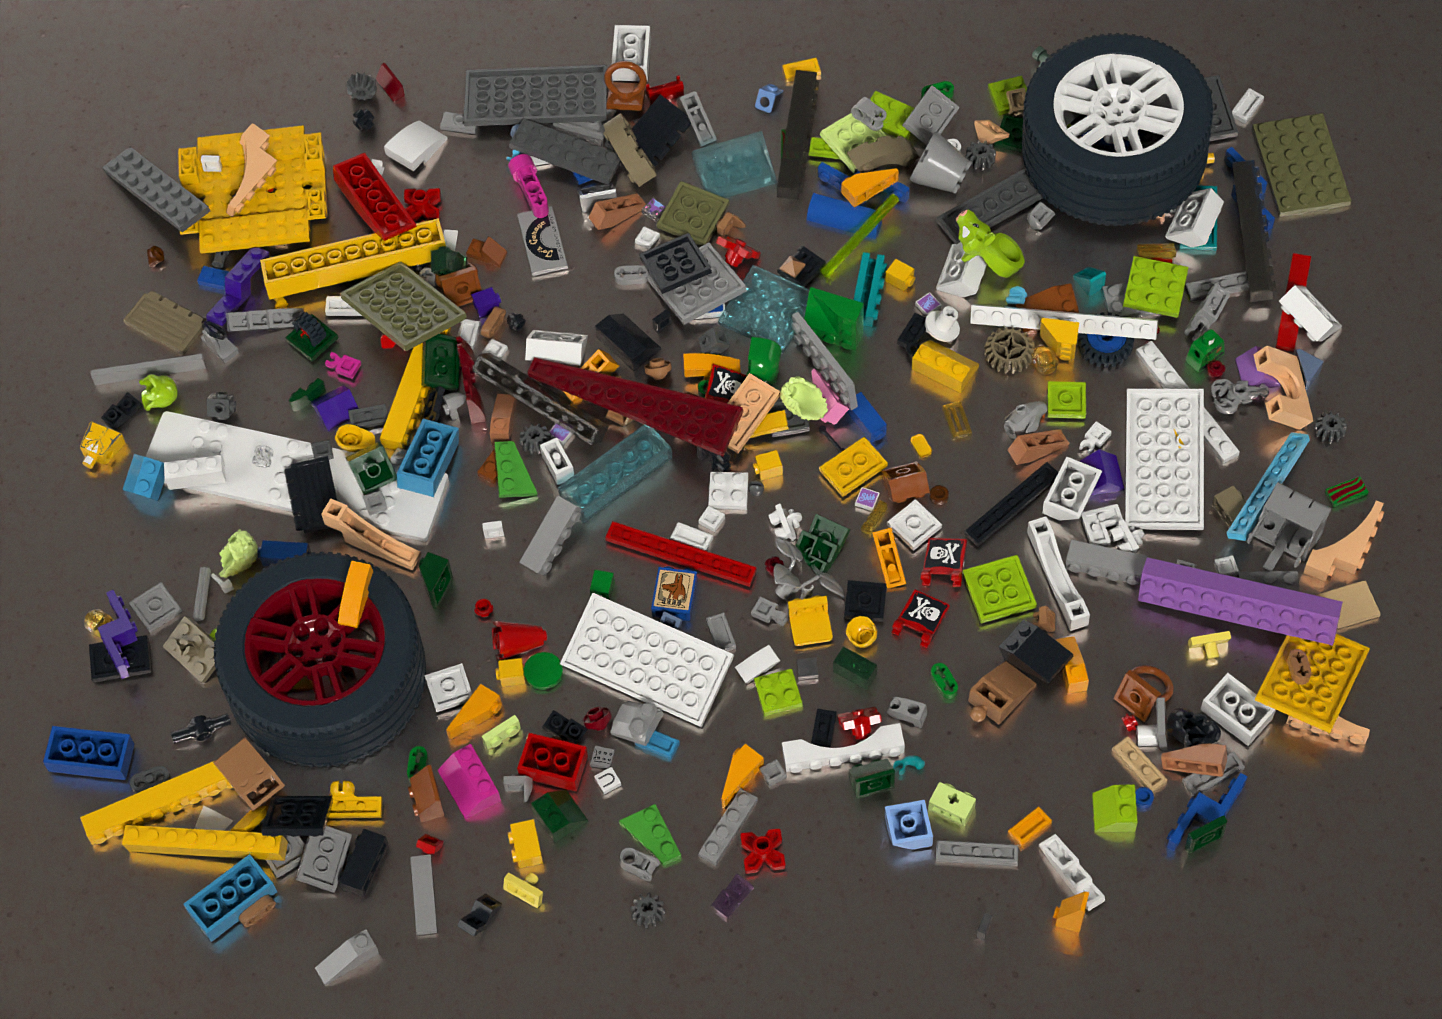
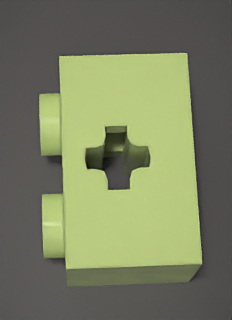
M939 782L929 801L928 810L965 827L975 808L976 799L968 792L956 790L951 784Z

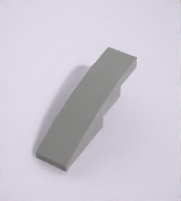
M304 308L226 313L227 331L294 328L292 323L304 312Z

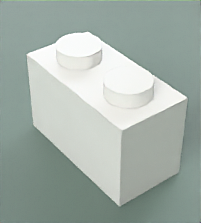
M558 438L540 445L542 458L557 485L575 478L573 466Z

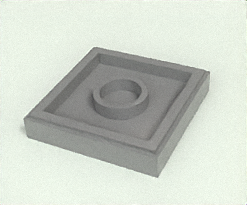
M162 582L129 602L130 607L149 633L183 612Z
M1157 698V736L1159 748L1161 751H1168L1165 698Z

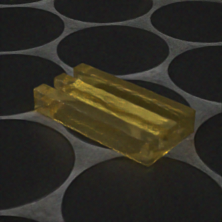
M1174 243L1137 244L1139 257H1176Z
M961 401L942 405L953 440H956L957 437L964 438L965 435L972 436ZM954 407H958L960 416L966 429L964 431L962 430L960 421L958 419ZM949 408L952 412L958 432H956L950 413L948 411Z

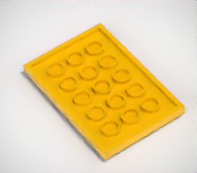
M1338 634L1335 636L1333 645L1287 635L1256 695L1255 701L1331 733L1370 648ZM1293 649H1300L1307 655L1311 668V677L1307 684H1297L1291 678L1287 658Z

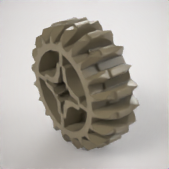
M1005 326L1004 330L998 328L997 333L992 331L991 337L988 336L984 345V355L987 357V363H991L992 368L997 367L998 372L1004 370L1005 374L1008 371L1014 374L1015 370L1021 372L1022 368L1027 369L1028 364H1031L1035 354V345L1032 343V337H1028L1027 332L1022 333L1021 328L1015 330L1014 326L1011 329Z

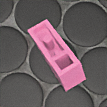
M813 369L811 371L812 383L817 388H820L822 397L827 399L828 412L820 419L825 423L830 422L835 425L849 410L847 404L844 405L838 392L835 393L832 390L830 382L824 380L821 372Z

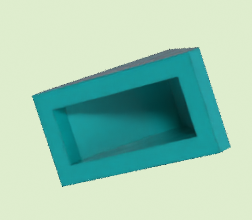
M1086 267L1073 275L1076 282L1089 297L1102 290V286H1105L1106 273L1103 270Z

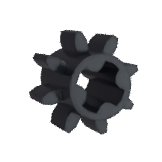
M358 109L353 114L355 117L353 124L359 130L365 129L366 131L374 126L372 121L375 118L369 110L365 109L363 111Z

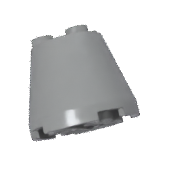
M934 132L910 180L915 184L955 194L960 186L957 182H962L966 175L964 170L968 171L972 161L968 160L942 135Z

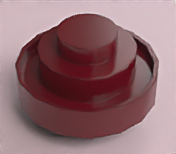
M594 707L587 712L582 721L587 729L601 731L607 727L612 714L607 707Z

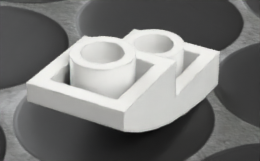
M767 645L735 668L745 683L748 684L781 660L771 646Z

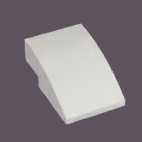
M419 120L398 132L384 146L385 154L414 171L422 162L426 163L447 140V136Z

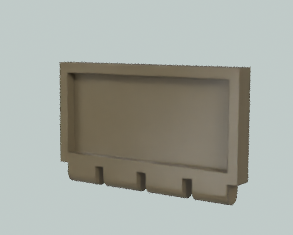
M151 290L148 294H143L123 321L124 324L184 355L204 330L202 324L206 321V318L193 313L181 305L178 306L174 301L166 297L163 298L162 295Z

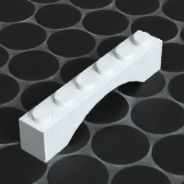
M1047 516L1029 521L1027 534L1069 630L1072 631L1087 626L1090 618L1089 611L1066 571Z
M900 723L880 726L867 739L847 747H820L802 739L782 742L786 772L791 771L792 773L808 768L815 770L827 765L839 766L845 762L858 763L864 759L875 760L888 755L896 757L904 753L905 748Z

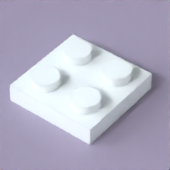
M710 472L708 506L714 509L747 510L748 473Z
M916 499L887 522V526L889 528L892 527L893 532L913 551L942 528V524Z
M462 663L425 675L436 712L464 704L472 695Z

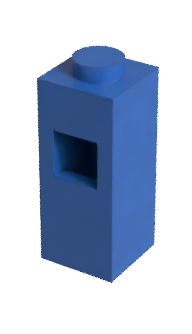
M862 392L856 394L858 407L853 410L849 408L847 413L870 442L882 439L886 434L887 424Z
M262 540V546L258 548L257 555L263 566H270L272 563L276 564L279 560L283 561L287 557L292 558L297 554L298 556L303 555V553L311 554L308 543Z

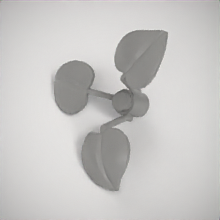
M776 539L777 548L784 555L791 558L789 568L781 564H776L774 567L775 584H779L775 589V593L780 598L787 600L793 592L797 593L815 580H819L825 588L840 595L843 599L845 598L844 591L839 582L824 572L801 584L799 579L791 573V570L796 560H803L802 553L792 543L783 539Z

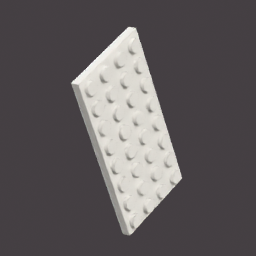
M1127 389L1125 522L1128 528L1134 526L1135 529L1204 530V389ZM1174 429H1175V431H1176L1177 434H1178L1177 439H1176V436H1175ZM1179 438L1181 439L1184 445L1179 443Z
M592 593L560 664L645 703H653L657 708L702 728L734 655Z

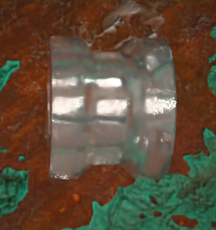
M265 445L256 446L252 463L258 467H270V457L273 456V449Z

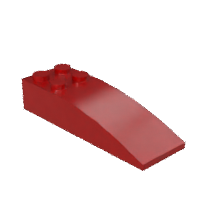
M365 152L333 165L334 181L361 218L384 241L417 227L414 220Z

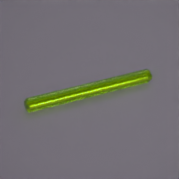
M892 193L820 270L824 277L828 278L899 202V198Z

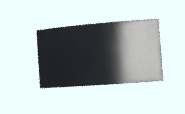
M127 392L116 406L114 404L110 406L101 419L112 428L117 429L129 420L143 404Z
M555 710L552 711L542 726L543 729L574 744H578L588 730L572 718L569 720Z

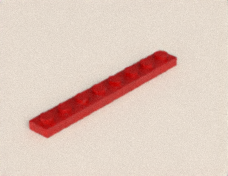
M613 521L605 537L608 542L748 587L751 586L757 571V567Z

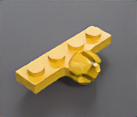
M340 780L331 783L329 796H332L333 804L329 818H382L383 798L381 796L357 797L354 794L355 785L351 781L343 780V787L342 783H339Z

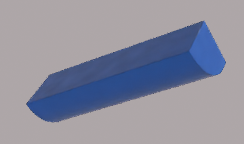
M816 193L812 195L807 212L808 221L876 239L883 218V212L860 205L854 208L849 202Z

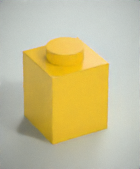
M897 259L886 270L885 282L903 292L908 286L911 287L915 281L914 268Z
M777 450L755 456L753 469L755 475L759 474L761 481L783 475L782 463Z
M522 658L498 661L499 668H495L496 679L501 681L502 687L525 684Z

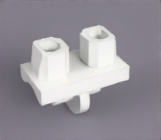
M781 504L776 505V511L768 515L774 526L782 523V527L774 531L776 537L783 540L790 538L792 541L798 539L794 528L800 526L799 522L802 520L801 513H795L794 509H790L787 512L786 509L782 508Z
M1123 519L1118 521L1117 527L1110 530L1109 536L1113 542L1120 539L1123 540L1124 543L1117 546L1118 550L1137 553L1138 545L1143 543L1141 538L1144 536V532L1142 529L1136 530L1134 526L1128 528Z

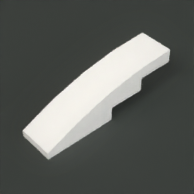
M1056 834L1039 844L1040 849L1074 895L1085 891L1089 892L1086 906L1088 911L1105 901V896L1093 884L1091 876L1082 868L1079 859Z

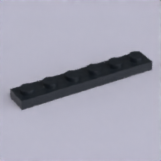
M1046 462L964 531V535L977 547L980 546L1052 485L1059 472Z

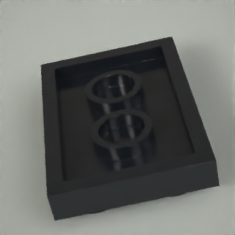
M147 635L137 636V641L121 647L123 652L121 657H126L130 666L127 668L128 677L152 673L149 638ZM104 643L89 644L91 680L93 683L121 678Z

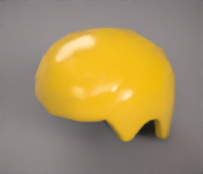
M858 616L847 624L846 635L854 646L866 648L877 639V628L870 618Z

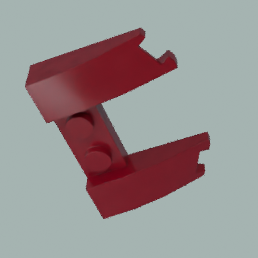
M456 336L471 424L485 422L486 416L481 396L477 388L472 385L476 383L474 374H478L474 352L461 336Z

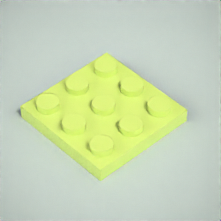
M852 113L820 132L822 139L853 173L858 170L847 152L865 142L871 144L876 142L877 138L886 136L882 130H871L861 121L855 119Z

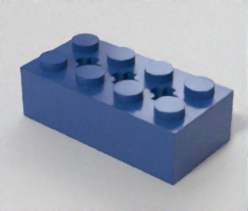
M52 726L43 763L48 772L126 780L135 744L130 734Z

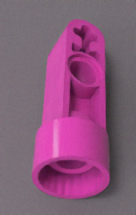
M517 155L510 160L508 168L513 179L520 184L533 215L537 218H544L549 214L547 197L536 176V166L530 155Z

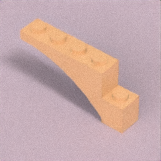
M253 123L242 134L240 140L244 150V176L240 188L228 204L226 213L231 217L236 212L240 213L245 206L244 203L254 197V191L257 188L261 189L266 182L265 179L268 176L271 177L277 169L275 167L277 160L265 152L270 145L268 143L270 135Z
M330 499L321 514L325 525L342 532L345 543L412 571L421 557V551L409 547L375 528L348 508V505Z
M1376 500L1366 519L1345 538L1319 550L1312 549L1303 574L1326 582L1328 576L1332 577L1335 568L1355 575L1357 568L1361 570L1365 558H1362L1363 553H1368L1372 544L1368 541L1370 537H1375L1378 529L1375 526L1376 522H1381L1385 511H1382L1384 503Z
M1289 715L1286 722L1294 728L1310 729L1314 733H1325L1335 739H1347L1354 744H1366L1370 729L1351 723L1338 716L1331 733Z

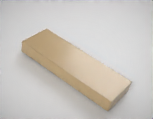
M1129 736L1112 748L1113 752L1139 781L1153 793L1167 783L1168 780Z

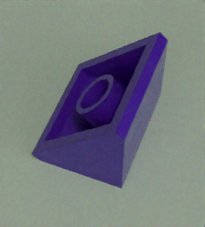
M345 385L311 401V405L328 431L349 421V410L359 409L350 389Z
M1099 449L1079 461L1102 471L1091 495L1125 490L1116 455Z

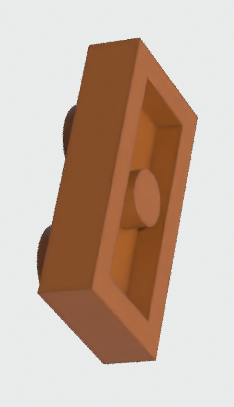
M495 450L491 452L477 472L479 477L493 484L497 480Z

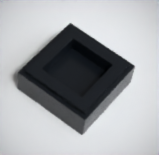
M668 309L652 319L653 329L657 333L672 323L671 312Z

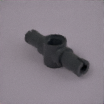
M228 713L215 718H207L204 715H200L191 719L187 727L170 733L174 744L190 738L200 742L211 738L212 733L216 729L232 724Z

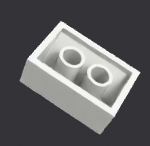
M1212 188L1192 192V195L1188 196V199L1178 206L1165 237L1189 247L1206 245L1224 201Z
M962 243L952 244L936 289L959 297L976 294L987 263L981 256H975L971 260L963 262L961 258L965 251L963 250Z
M1295 285L1279 300L1283 311L1288 315L1291 313L1295 318L1294 322L1300 328L1304 327L1308 331L1306 333L1307 336L1313 341L1322 342L1342 327L1305 286Z
M533 330L526 338L525 360H529L532 363L534 358L559 364H567V366L572 367L581 366L584 361L588 335Z
M1066 457L1044 501L1042 513L1060 521L1079 519L1102 471Z

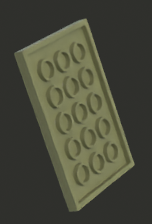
M1323 113L1252 125V131L1279 217L1351 205V198Z
M401 261L340 293L343 301L404 351L412 349L467 319L466 313Z

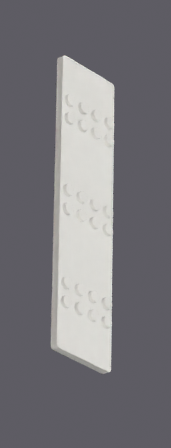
M165 411L162 414L146 457L161 462L221 455L225 465L226 482L187 487V489L292 512L291 499L289 498L287 488L289 483L286 482L284 470L291 468V464L314 459L311 443L169 411ZM332 448L334 459H330L329 463L338 502L348 505V508L383 533L423 542L428 540L449 481L447 473L444 474L434 497L397 488V480L368 493L371 494L381 490L388 509L369 516L363 496L366 495H363L345 458L354 454V452ZM391 463L397 475L400 465Z

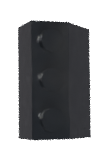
M624 313L608 315L595 325L596 337L633 371L661 350V347Z

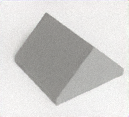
M613 183L577 189L582 213L591 212L598 201L617 198Z

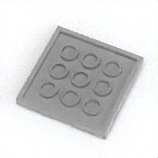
M710 243L699 247V250L711 267V274L664 294H661L650 274L647 275V281L684 325L747 291L743 281Z

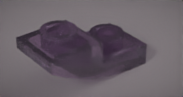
M736 874L727 888L720 892L711 906L726 917H729L744 901L754 886Z

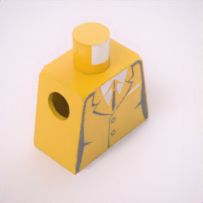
M90 422L80 445V449L86 457L82 462L83 465L92 469L96 462L108 464L125 445L122 434Z

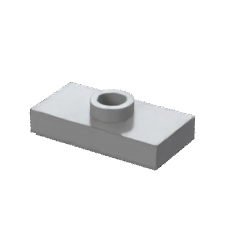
M444 112L440 125L441 130L476 134L478 127L464 126V114Z

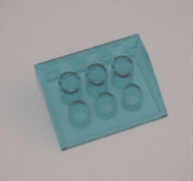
M762 131L693 150L691 153L703 190L720 197L728 198L778 183Z

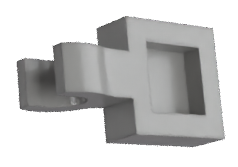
M762 597L759 598L751 611L753 617L767 623L773 619L779 625L784 626L788 620L786 613L777 610L778 605Z

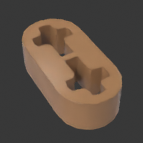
M498 306L494 307L482 326V336L488 339L494 336L505 318V309Z
M1293 649L1287 658L1291 678L1297 684H1307L1311 677V668L1307 655L1300 649Z
M270 895L261 897L240 914L239 921L244 927L252 926L275 907L276 902Z

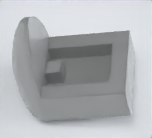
M1040 202L1031 213L1027 214V220L1032 229L1040 230L1052 219L1055 213Z
M450 393L443 396L445 404L442 405L445 415H449L452 421L458 419L457 408L465 403L466 394Z
M519 774L504 776L505 792L524 791V801L527 802L532 791L533 779L529 776H520Z

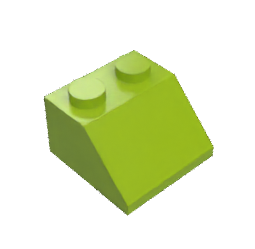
M1135 784L1112 785L1092 793L1095 832L1136 831L1138 821Z

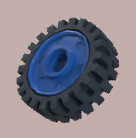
M1079 333L1078 347L1081 355H1084V359L1086 361L1090 359L1089 363L1091 364L1096 362L1098 367L1104 364V368H1108L1109 364L1112 367H1115L1117 363L1119 365L1122 364L1123 360L1126 361L1131 355L1134 346V338L1085 333Z

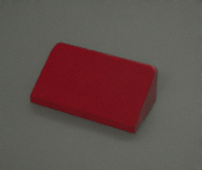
M382 63L376 80L391 100L395 102L405 96L404 88L386 63Z

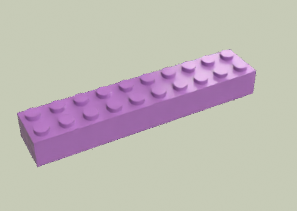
M1148 557L1141 575L1138 601L1328 645L1334 644L1343 603L1338 600Z

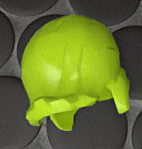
M150 374L146 378L139 380L140 385L146 386L141 395L146 411H150L151 408L167 407L176 400L178 389L172 378L165 375L157 376Z

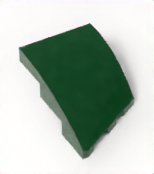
M815 514L809 531H801L796 543V547L802 553L804 561L812 568L816 576L821 572H828L851 530L819 514Z

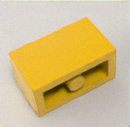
M534 819L510 824L511 831L508 832L510 844L514 843L515 850L511 851L513 862H518L519 869L543 864Z

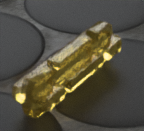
M878 501L876 508H873L866 519L867 521L861 526L862 532L866 534L871 533L873 527L882 517V513L887 509L886 502Z

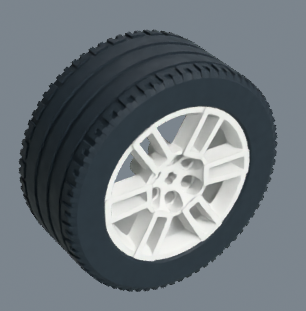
M1108 33V35L1100 34V36L1092 35L1090 38L1084 37L1083 40L1078 39L1077 42H1071L1070 45H1065L1062 49L1059 48L1056 53L1053 52L1051 57H1047L1045 62L1041 63L1036 73L1034 72L1025 95L1022 155L1025 170L1031 183H1033L1035 189H1038V193L1042 194L1043 198L1047 199L1049 204H1053L1056 209L1059 208L1061 212H1066L1067 215H1072L1075 219L1080 218L1081 221H1089L1092 224L1093 222L1097 223V225L1105 224V226H1109V224L1113 226L1133 225V223L1141 224L1143 221L1149 222L1150 219L1155 220L1158 216L1162 217L1165 213H1170V210H1175L1177 206H1180L1183 201L1188 199V196L1192 195L1205 171L1213 120V104L1209 86H1207L1203 74H1200V70L1196 69V65L1191 63L1189 58L1186 59L1183 53L1180 54L1177 49L1174 50L1172 46H1166V43H1160L1159 40H1151L1150 37L1144 38L1141 35H1128V33H1124V35ZM1082 114L1087 115L1086 118L1067 128V125ZM1138 130L1161 134L1164 137L1153 145L1143 148L1138 136ZM1089 131L1087 134H1085V135H1084L1083 137H1081L1080 139L1077 138V137H1079L1080 135L1084 134L1085 132ZM1101 138H1104V141L1107 143H1114L1116 152L1102 151L1091 146ZM1123 139L1130 142L1133 151H1126Z

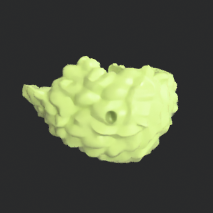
M796 376L791 377L789 382L783 385L780 398L786 408L794 415H798L804 420L817 421L828 412L827 399L822 397L820 388H817L814 383Z
M239 529L228 539L224 550L222 549L219 552V555L222 557L220 562H222L223 570L219 573L220 577L234 576L250 568L252 563L256 561L258 546L253 536L247 531Z

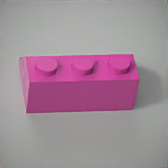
M471 744L454 752L438 769V773L465 820L501 801L499 791Z

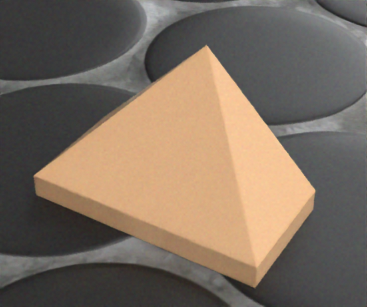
M976 120L974 123L978 140L981 143L987 141V145L1006 139L1010 135L990 120Z

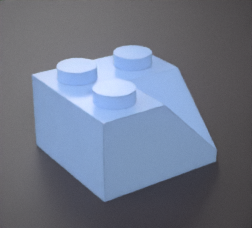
M925 800L885 806L884 816L888 835L893 846L912 850L932 846L933 835Z

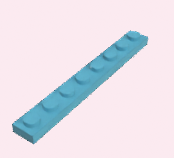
M1290 433L1226 532L1229 539L1247 540L1249 533L1256 526L1263 507L1277 482L1281 484L1284 482L1310 441L1308 434Z

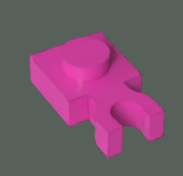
M334 352L330 353V357L335 360L332 362L326 360L325 362L326 367L336 368V373L351 379L354 378L361 366L360 360L347 355H343L340 358Z

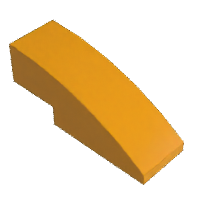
M683 354L685 377L704 376V380H709L713 364L741 373L740 359L715 354Z
M351 561L342 595L338 624L358 628L369 594L368 586L373 574L371 564Z

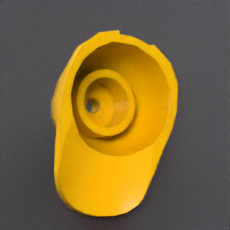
M345 424L338 428L335 441L340 448L349 452H355L375 444V436L372 432L356 425Z

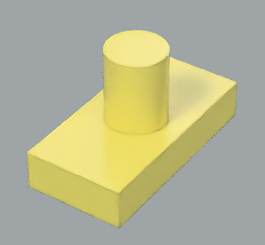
M1230 631L1191 637L1188 640L1189 649L1205 646L1207 659L1218 658L1217 644L1228 642L1231 639Z
M509 872L504 877L503 890L537 909L542 903L543 891L534 887L539 880L534 873H528L524 880Z

